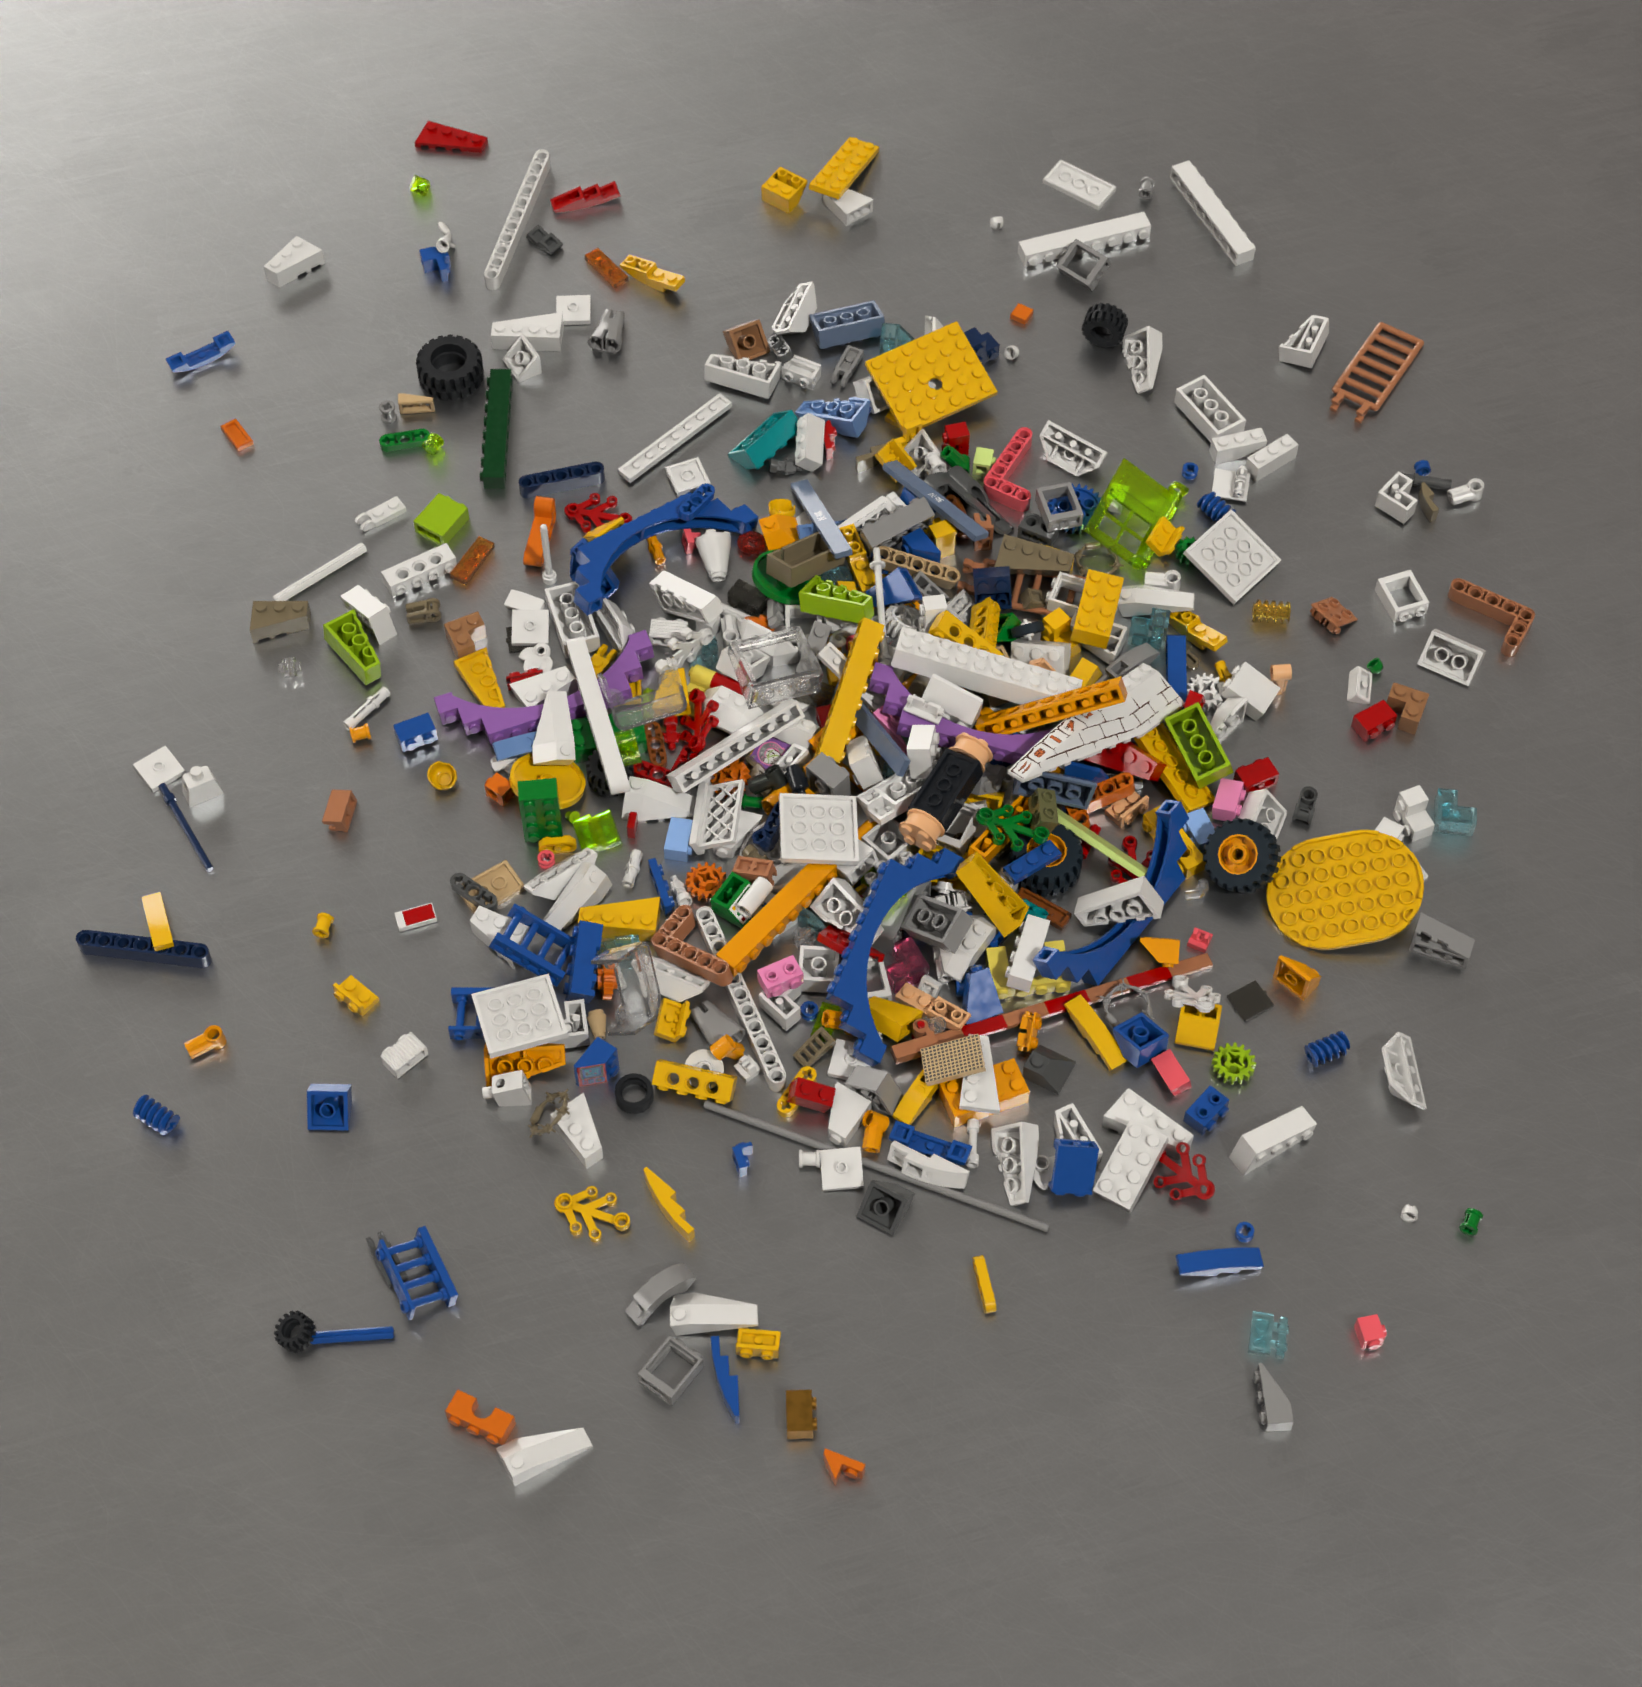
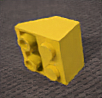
M779 167L761 186L762 201L789 214L798 205L807 185V180Z
M1184 1004L1180 1008L1174 1044L1214 1051L1222 1005L1215 1004L1213 1010L1208 1013H1202L1195 1006Z

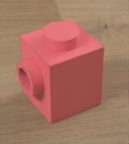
M1378 1314L1357 1318L1354 1328L1361 1349L1369 1348V1350H1375L1381 1347L1387 1332L1385 1326L1381 1325Z

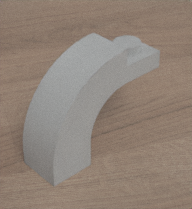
M684 1263L675 1264L662 1270L648 1280L633 1295L635 1299L625 1312L638 1326H642L655 1309L666 1299L676 1294L685 1293L696 1280L695 1275Z

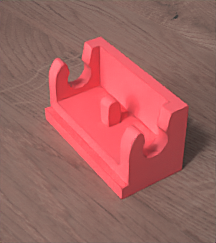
M1171 1049L1151 1059V1062L1174 1096L1192 1088L1190 1079Z

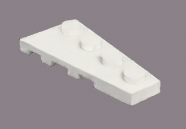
M979 1035L986 1071L963 1077L959 1109L1000 1114L989 1036Z

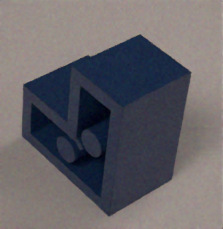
M975 327L964 332L982 365L999 357L1000 344L989 332L981 335Z

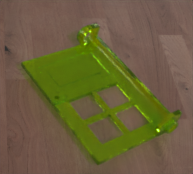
M1123 458L1083 531L1125 560L1133 568L1143 570L1150 565L1151 562L1149 560L1154 553L1145 543L1159 518L1165 516L1170 522L1183 496L1188 493L1189 488L1180 482L1173 481L1168 489H1166L1127 459ZM1113 499L1130 511L1124 523L1107 512ZM1133 513L1150 525L1144 538L1127 526ZM1104 515L1121 527L1115 540L1098 528ZM1124 530L1141 541L1135 554L1118 543Z

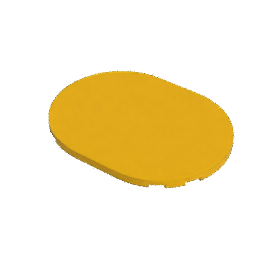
M1355 830L1308 839L1293 846L1281 856V863H1277L1278 873L1274 872L1272 875L1274 879L1271 883H1267L1266 891L1271 917L1286 937L1306 948L1336 950L1383 941L1404 930L1415 918L1421 906L1424 894V879L1417 858L1399 839L1375 830Z

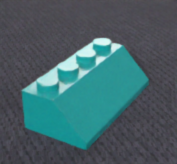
M792 410L773 413L727 455L747 470L761 468L766 459H770L776 454V450L787 445L786 441L797 436L798 418Z

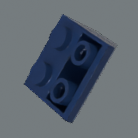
M1009 566L973 569L975 604L991 597L994 602L999 604L1000 609H1012Z

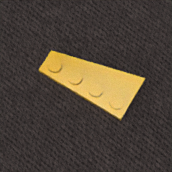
M486 647L453 661L454 667L480 705L505 708Z

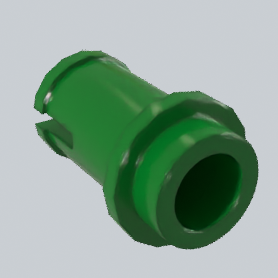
M744 794L741 807L743 809L745 807L762 809L761 801L763 797L746 796Z

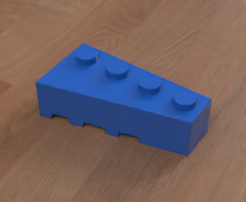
M580 920L577 926L574 925L572 937H575L574 945L571 944L569 956H572L571 964L568 963L566 975H569L568 983L565 982L563 994H566L565 1001L584 999V1003L588 1005L595 996V990L592 989L596 983L597 974L594 973V970L597 969L599 963L597 951L601 947L603 924Z

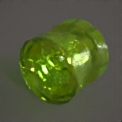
M430 433L427 437L428 440L423 442L422 447L428 454L437 455L439 448H442L444 445V440L438 434Z

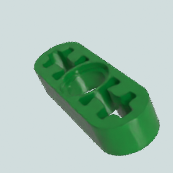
M426 429L385 434L379 439L380 448L384 452L423 447L431 442L430 433ZM403 438L410 439L406 443L401 442V439Z

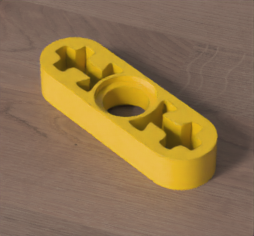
M805 1066L800 1069L792 1082L797 1077L804 1079V1075L807 1076L808 1074H811V1078L808 1077L807 1080L816 1082V1070L810 1066ZM790 1084L777 1101V1113L782 1117L792 1116L799 1107V1105L789 1103V1108L782 1109V1105L786 1106L788 1104L787 1098Z
M983 1255L972 1257L985 1314L996 1312V1302L985 1258Z

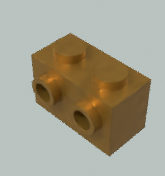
M786 1390L787 1439L813 1438V1431H817V1417L813 1418L812 1410H816V1397H812V1390Z

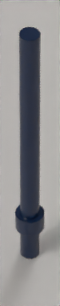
M161 783L158 787L164 796L163 800L167 806H170L206 871H213L214 867L177 805L176 797L169 791L165 783Z

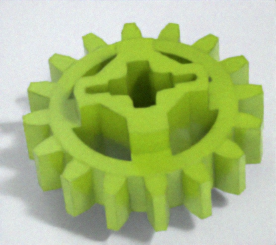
M1234 1042L1233 1046L1226 1043L1225 1048L1219 1046L1218 1052H1214L1212 1065H1214L1213 1072H1218L1217 1078L1223 1077L1224 1083L1230 1080L1231 1085H1234L1235 1081H1238L1241 1085L1243 1079L1249 1081L1250 1076L1254 1074L1256 1062H1254L1255 1055H1250V1049L1245 1051L1243 1044L1237 1047L1236 1042Z

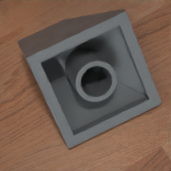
M1039 1045L1032 1051L1025 1063L1022 1076L1024 1079L1058 1095L1073 1070L1076 1061Z
M871 1180L856 1217L893 1235L908 1212L915 1193L898 1184Z

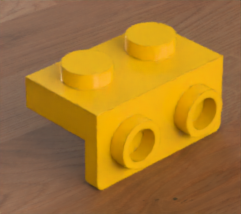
M897 439L888 442L874 455L882 466L883 463L897 460L910 471L917 467L913 458L908 455ZM890 476V477L894 480L895 483L898 482V481L895 480L892 476Z
M664 997L661 1000L654 1035L674 1043L681 1037L683 1038L687 1031V1026H685L686 1020H688L691 1009H689L690 1002L686 1000L683 1004Z
M738 1328L736 1355H740L743 1358L755 1356L761 1357L764 1360L778 1359L781 1331Z

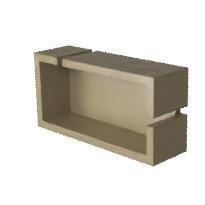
M816 532L782 547V555L780 549L767 554L766 573L792 588L810 580L815 575H821L844 564L845 557L835 559L819 532Z

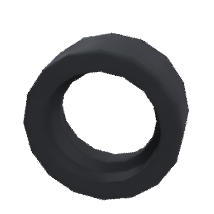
M631 1073L619 1079L615 1086L617 1105L627 1113L638 1114L644 1112L653 1102L652 1084L647 1077L641 1074ZM640 1085L645 1088L646 1096L641 1101L628 1102L624 1100L622 1092L628 1086Z

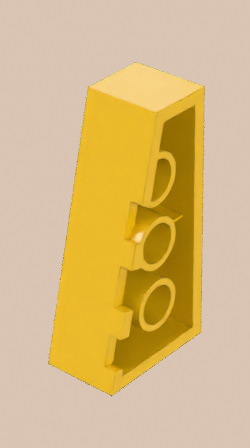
M977 851L961 862L956 871L958 878L964 883L1005 938L1021 926L1029 906Z
M660 897L580 907L578 923L582 920L603 924L602 938L651 942V938L658 931L661 913Z

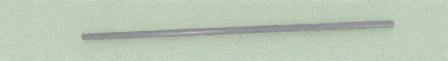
M707 1100L704 1103L703 1108L819 1150L837 1149V1147L716 1103ZM862 1157V1165L1041 1231H1048L1049 1224L947 1187L922 1182L902 1174L898 1169Z

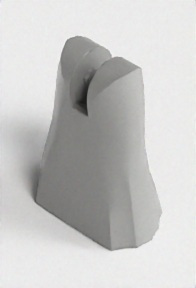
M605 310L599 324L588 339V345L593 350L617 353L621 350L624 325L623 311L617 310L615 317L612 318L613 310Z
M706 999L701 1002L705 1013L698 1006L691 1009L692 1018L703 1033L709 1047L725 1034H728L734 1042L739 1043L743 1040L746 1030L726 1016L709 1000Z

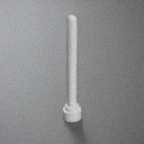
M542 524L540 526L545 565L542 578L545 584L553 585L557 581V574L552 569L547 525Z

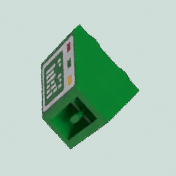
M731 872L711 898V909L718 916L742 929L753 916L751 918L742 916L735 906L752 884L747 879Z

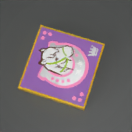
M772 737L753 749L750 756L767 769L775 765L791 745Z

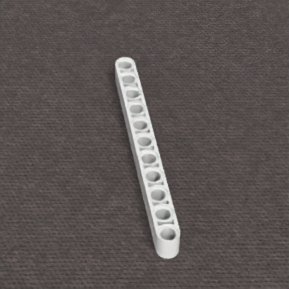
M545 149L535 152L484 271L485 285L489 290H497L501 286L550 170V155Z
M582 636L565 640L611 796L630 791L628 778L585 638Z
M703 906L696 912L697 927L709 954L716 956V953L719 952L716 950L722 949L727 944V941L713 910L710 907ZM738 973L733 977V981L737 982L730 983L724 986L741 1026L746 1030L745 1035L759 1066L762 1068V1073L770 1090L781 1092L786 1088V1072L741 973ZM758 1029L759 1031L753 1032L751 1030ZM760 1045L766 1046L765 1048H759ZM775 1078H780L781 1080H780V1081H774L773 1079H775Z

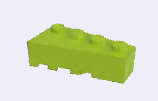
M815 575L799 592L801 612L840 619L841 621L855 622L857 624L863 617L871 619L874 616L872 596L857 590L849 591L847 586L833 585V581L828 579L823 581L821 576Z
M354 609L323 624L324 640L365 685L381 678L380 661L370 645L368 636L364 632Z

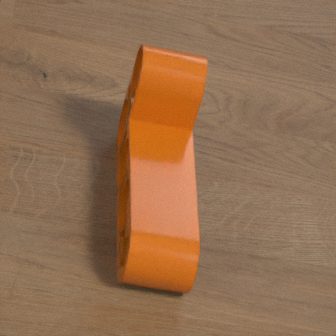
M536 496L534 501L535 517L524 552L523 564L543 567L544 557L540 526L542 524L547 525L550 542L556 520L555 498Z
M1124 772L1097 783L1092 797L1094 800L1090 801L1087 810L1070 808L1071 806L1065 805L1066 813L1078 822L1085 821L1081 824L1089 829L1091 826L1089 813L1126 798L1135 792L1133 776L1128 772Z

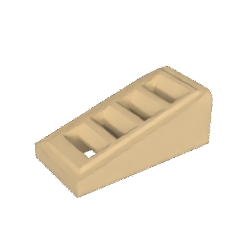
M404 393L398 394L400 414L435 412L433 397Z

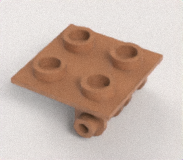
M1333 597L1311 604V616L1318 620L1319 623H1323L1324 627L1327 626V629L1332 634H1339L1341 626L1358 620L1350 610L1343 607Z

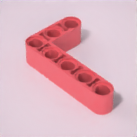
M1027 427L1017 430L983 481V489L989 499L1019 512L1029 510L1031 493L1029 490L1009 482L1008 479L1031 447L1032 431Z

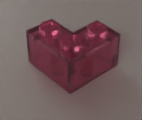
M911 936L894 944L893 956L897 962L887 966L885 970L890 988L895 994L899 992L906 982L915 985L921 981L925 974L929 976L930 966Z

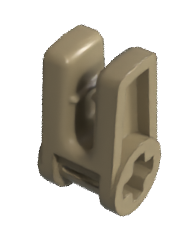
M429 598L405 605L408 624L438 622L441 619V612L439 611L440 601L436 598Z

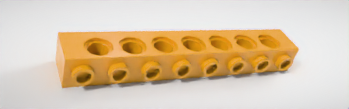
M1122 676L979 716L975 726L978 731L1009 735L1123 703L1128 693Z

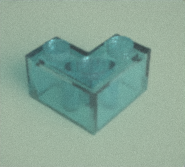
M1152 608L1151 619L1132 616L1128 644L1139 646L1147 642L1155 649L1164 650L1170 610Z
M1438 788L1434 800V832L1473 836L1477 825V808L1458 806V790Z

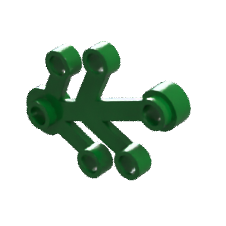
M1004 805L996 810L983 807L976 813L975 818L977 822L987 826L992 833L994 844L1002 845L1005 840V835L999 832L996 827L997 825L1004 830L1012 842L1011 849L1016 852L1022 850L1024 842L1018 838L1015 832L1032 837L1037 844L1045 843L1050 834L1049 830L1043 826L1033 830L1018 825L1017 823L1020 822L1029 824L1032 814L1029 811H1023L1019 815L1012 816L1014 808L1011 805ZM1004 816V817H1006V819H1001V818H998V817Z

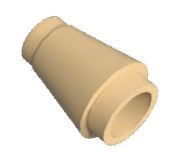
M601 1009L589 1011L587 1021L594 1040L597 1036L605 1039L606 1014Z

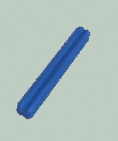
M392 1326L315 1331L316 1336L312 1335L314 1341H310V1343L325 1344L394 1338V1328Z

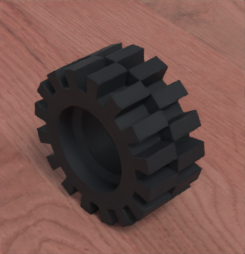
M290 1311V1315L286 1313L283 1315L284 1319L280 1318L278 1320L280 1325L276 1324L275 1328L278 1331H274V1335L277 1336L275 1340L278 1344L290 1352L298 1353V1350L304 1351V1346L306 1348L310 1346L308 1344L309 1341H314L312 1335L316 1336L314 1331L316 1325L304 1313ZM300 1325L298 1334L290 1338L291 1331Z

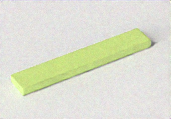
M1057 808L1059 824L1073 831L1076 836L1137 877L1146 876L1148 868Z

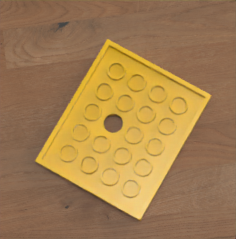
M957 321L867 360L864 364L902 432L903 424L909 421L920 419L922 428L996 396L998 393ZM937 379L942 383V387L939 390L930 388L929 381Z

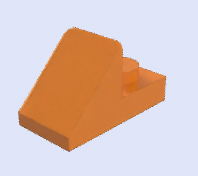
M825 1448L823 1460L834 1486H836L841 1472H845L846 1476L853 1479L863 1478L865 1473L864 1463Z

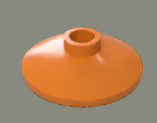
M760 614L759 617L746 616L744 618L775 632V628L770 629L768 626L766 615Z

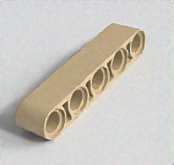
M879 546L880 555L885 558H881V561L886 563L884 570L892 572L898 567L907 568L911 576L921 571L938 587L949 590L953 589L960 579L961 574L954 567L887 546Z

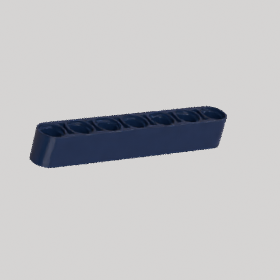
M82 930L76 935L79 949L86 955L194 968H206L212 962L208 947L202 943L173 940L174 947L155 952L151 937L94 930Z

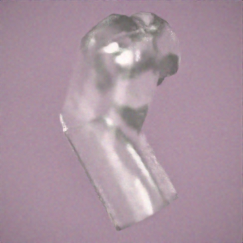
M1200 879L1195 890L1184 891L1185 900L1203 898L1209 890L1208 880Z

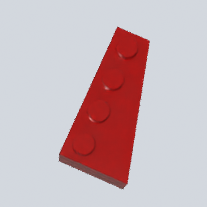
M1132 742L1118 743L1115 748H1105L1102 750V753L1083 759L1153 781L1159 780L1167 765Z

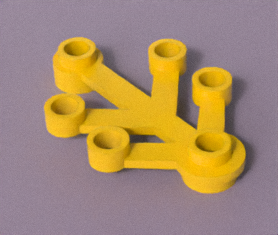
M589 1186L586 1190L572 1196L568 1193H561L554 1201L556 1210L560 1213H565L572 1235L577 1236L582 1233V1225L576 1220L573 1211L581 1213L592 1242H598L602 1237L601 1231L596 1227L593 1218L613 1224L619 1231H625L630 1227V1217L624 1212L612 1215L597 1210L605 1205L610 1207L616 1205L617 1196L615 1193L609 1192L604 1197L595 1200L598 1197V1190L595 1186ZM590 1191H595L594 1195H589L588 1193ZM609 1197H613V1198H614V1200L611 1201V1202L608 1201L607 1199H608ZM586 1198L595 1200L585 1205L578 1203ZM563 1202H567V1203H568L567 1206H562L561 1204H562ZM624 1221L626 1224L621 1226L619 1222ZM575 1226L580 1227L577 1231H574L572 1228ZM593 1233L599 1234L597 1237L591 1236Z

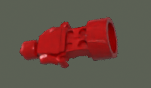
M667 715L663 717V726L666 728V732H663L662 736L664 742L668 744V749L674 751L681 734L676 732L678 717Z

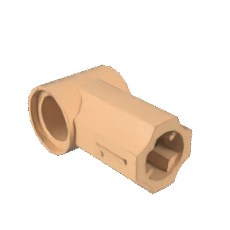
M1291 664L1270 666L1271 681L1281 688L1277 695H1282L1286 691L1288 680L1292 679Z

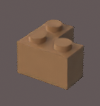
M478 611L444 624L446 638L457 659L476 652L474 642L487 638L485 624Z
M1394 682L1386 703L1395 713L1401 714L1397 729L1415 735L1429 694Z

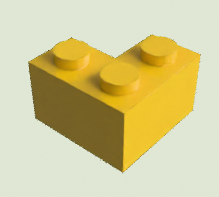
M940 517L935 518L932 525H929L923 532L941 551L940 559L955 554L957 529L948 520L942 521Z
M1060 607L1043 618L1044 631L1041 632L1040 640L1071 643L1070 659L1081 652L1082 643L1070 640L1072 635L1070 630L1071 618Z

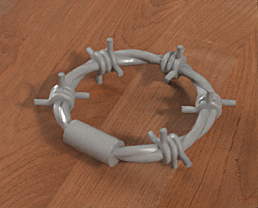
M1122 979V983L1109 992L1106 997L1100 996V998H1103L1102 1002L1104 1003V1018L1113 1028L1119 1025L1120 1022L1108 1012V1005L1114 1006V1004L1110 1003L1111 996L1119 990L1121 995H1123V991L1126 989H1133L1139 994L1136 998L1140 996L1147 1003V1011H1141L1145 1012L1148 1018L1156 1019L1152 1017L1150 999L1147 995L1151 990L1146 992L1139 987L1125 984L1124 979Z

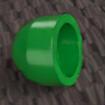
M1374 658L1367 664V668L1373 674H1379L1383 670V663L1379 658Z

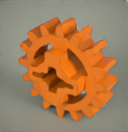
M737 759L713 774L715 778L711 779L710 782L714 785L743 779L745 785H748L747 780L751 778L750 770L742 761L740 762ZM734 787L729 793L733 794L738 787ZM722 790L715 791L717 795L722 792Z
M705 862V866L698 863L697 869L691 867V872H687V879H685L687 892H691L692 898L698 896V901L705 898V902H708V898H712L727 879L726 872H722L721 866L716 869L715 863L711 866H708V862Z
M602 957L600 968L596 969V989H600L602 1000H612L613 989L618 988L617 968H613L611 957Z

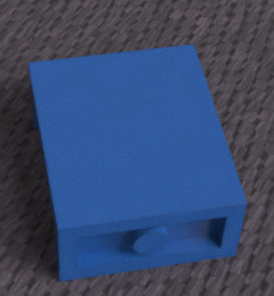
M1054 1139L1056 1154L1052 1181L1048 1183L1051 1192L1056 1195L1069 1193L1079 1197L1092 1195L1099 1152L1095 1141Z

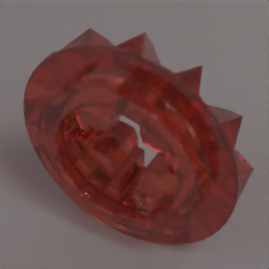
M748 531L739 536L737 545L739 551H742L744 555L749 554L752 556V554L759 555L761 551H764L766 542L762 534ZM749 542L755 544V547L749 545Z

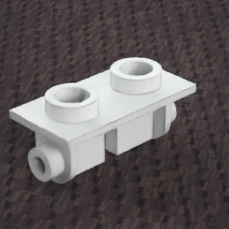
M909 694L903 709L937 725L945 713L942 705L939 706L930 701L926 703L925 699L915 694Z

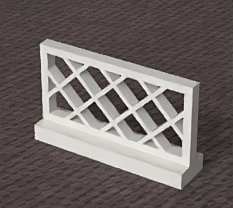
M882 495L839 524L838 528L854 523L856 530L861 532L862 528L858 527L861 525L863 527L867 521H878L879 513L883 510H886L889 515L894 512ZM845 558L843 565L850 572L848 563Z
M743 779L709 786L706 782L699 783L689 845L697 855L704 854L705 849L736 844L745 786ZM734 787H738L733 794L729 793ZM722 790L715 798L713 797L714 791ZM727 794L729 798L723 804L719 801ZM735 801L736 804L729 810L727 806ZM718 804L719 807L712 813L711 809ZM723 810L727 811L721 819L717 817ZM733 816V820L726 825L724 822ZM714 819L717 820V822L711 828H709V824ZM723 825L725 828L717 835L715 831ZM729 831L731 832L730 838L722 839ZM711 835L715 836L710 842H706Z

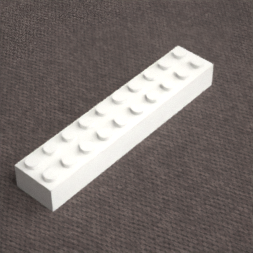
M903 626L891 663L892 667L929 678L934 673L959 687L1020 705L1081 688L1083 680L1073 676L1064 675Z

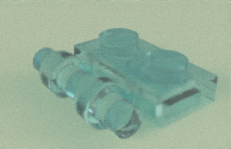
M1253 1311L1248 1353L1269 1356L1270 1350L1275 1349L1276 1358L1284 1359L1288 1346L1286 1343V1335L1289 1333L1288 1318L1280 1317L1279 1323L1273 1322L1274 1314ZM1272 1331L1278 1333L1277 1340H1272Z

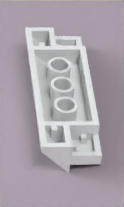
M941 747L942 754L944 753V751L946 750V748H947V749H949V748H948V747ZM908 766L903 777L897 776L895 773L856 796V799L870 823L875 821L882 826L909 810L910 803L926 779H911Z

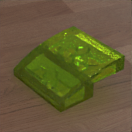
M633 728L614 732L623 765L629 766L642 763Z
M610 810L594 817L588 814L573 821L582 850L589 847L593 851L599 852L623 844Z

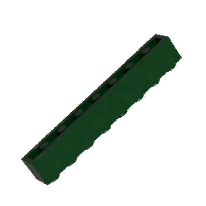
M490 369V376H487V387L489 389H486V400H488V403H485V413H487V416H484V427H486V430H483V440H485V443H482V454H484V457H481V468H483V471H480V481H483L484 489H505L513 384L511 369Z

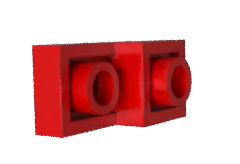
M830 420L826 421L824 430V454L826 460L833 459V452L836 451L835 437H837V430L835 426L832 427Z

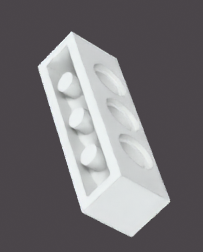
M444 543L381 571L384 585L391 596L395 597L413 588L420 587L431 580H435L442 575L451 573L458 569L455 555L447 543Z

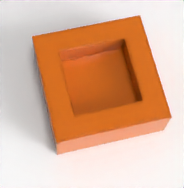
M1018 303L1010 314V319L1025 325L1033 315L1034 309Z

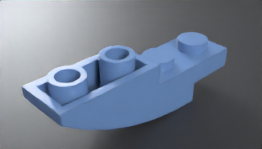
M537 731L492 743L497 762L519 758L532 753V744Z

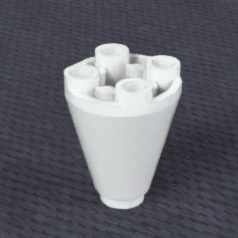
M709 529L705 531V534L695 538L696 547L711 581L721 582L726 579L725 576L727 575L731 533L716 532L715 529Z

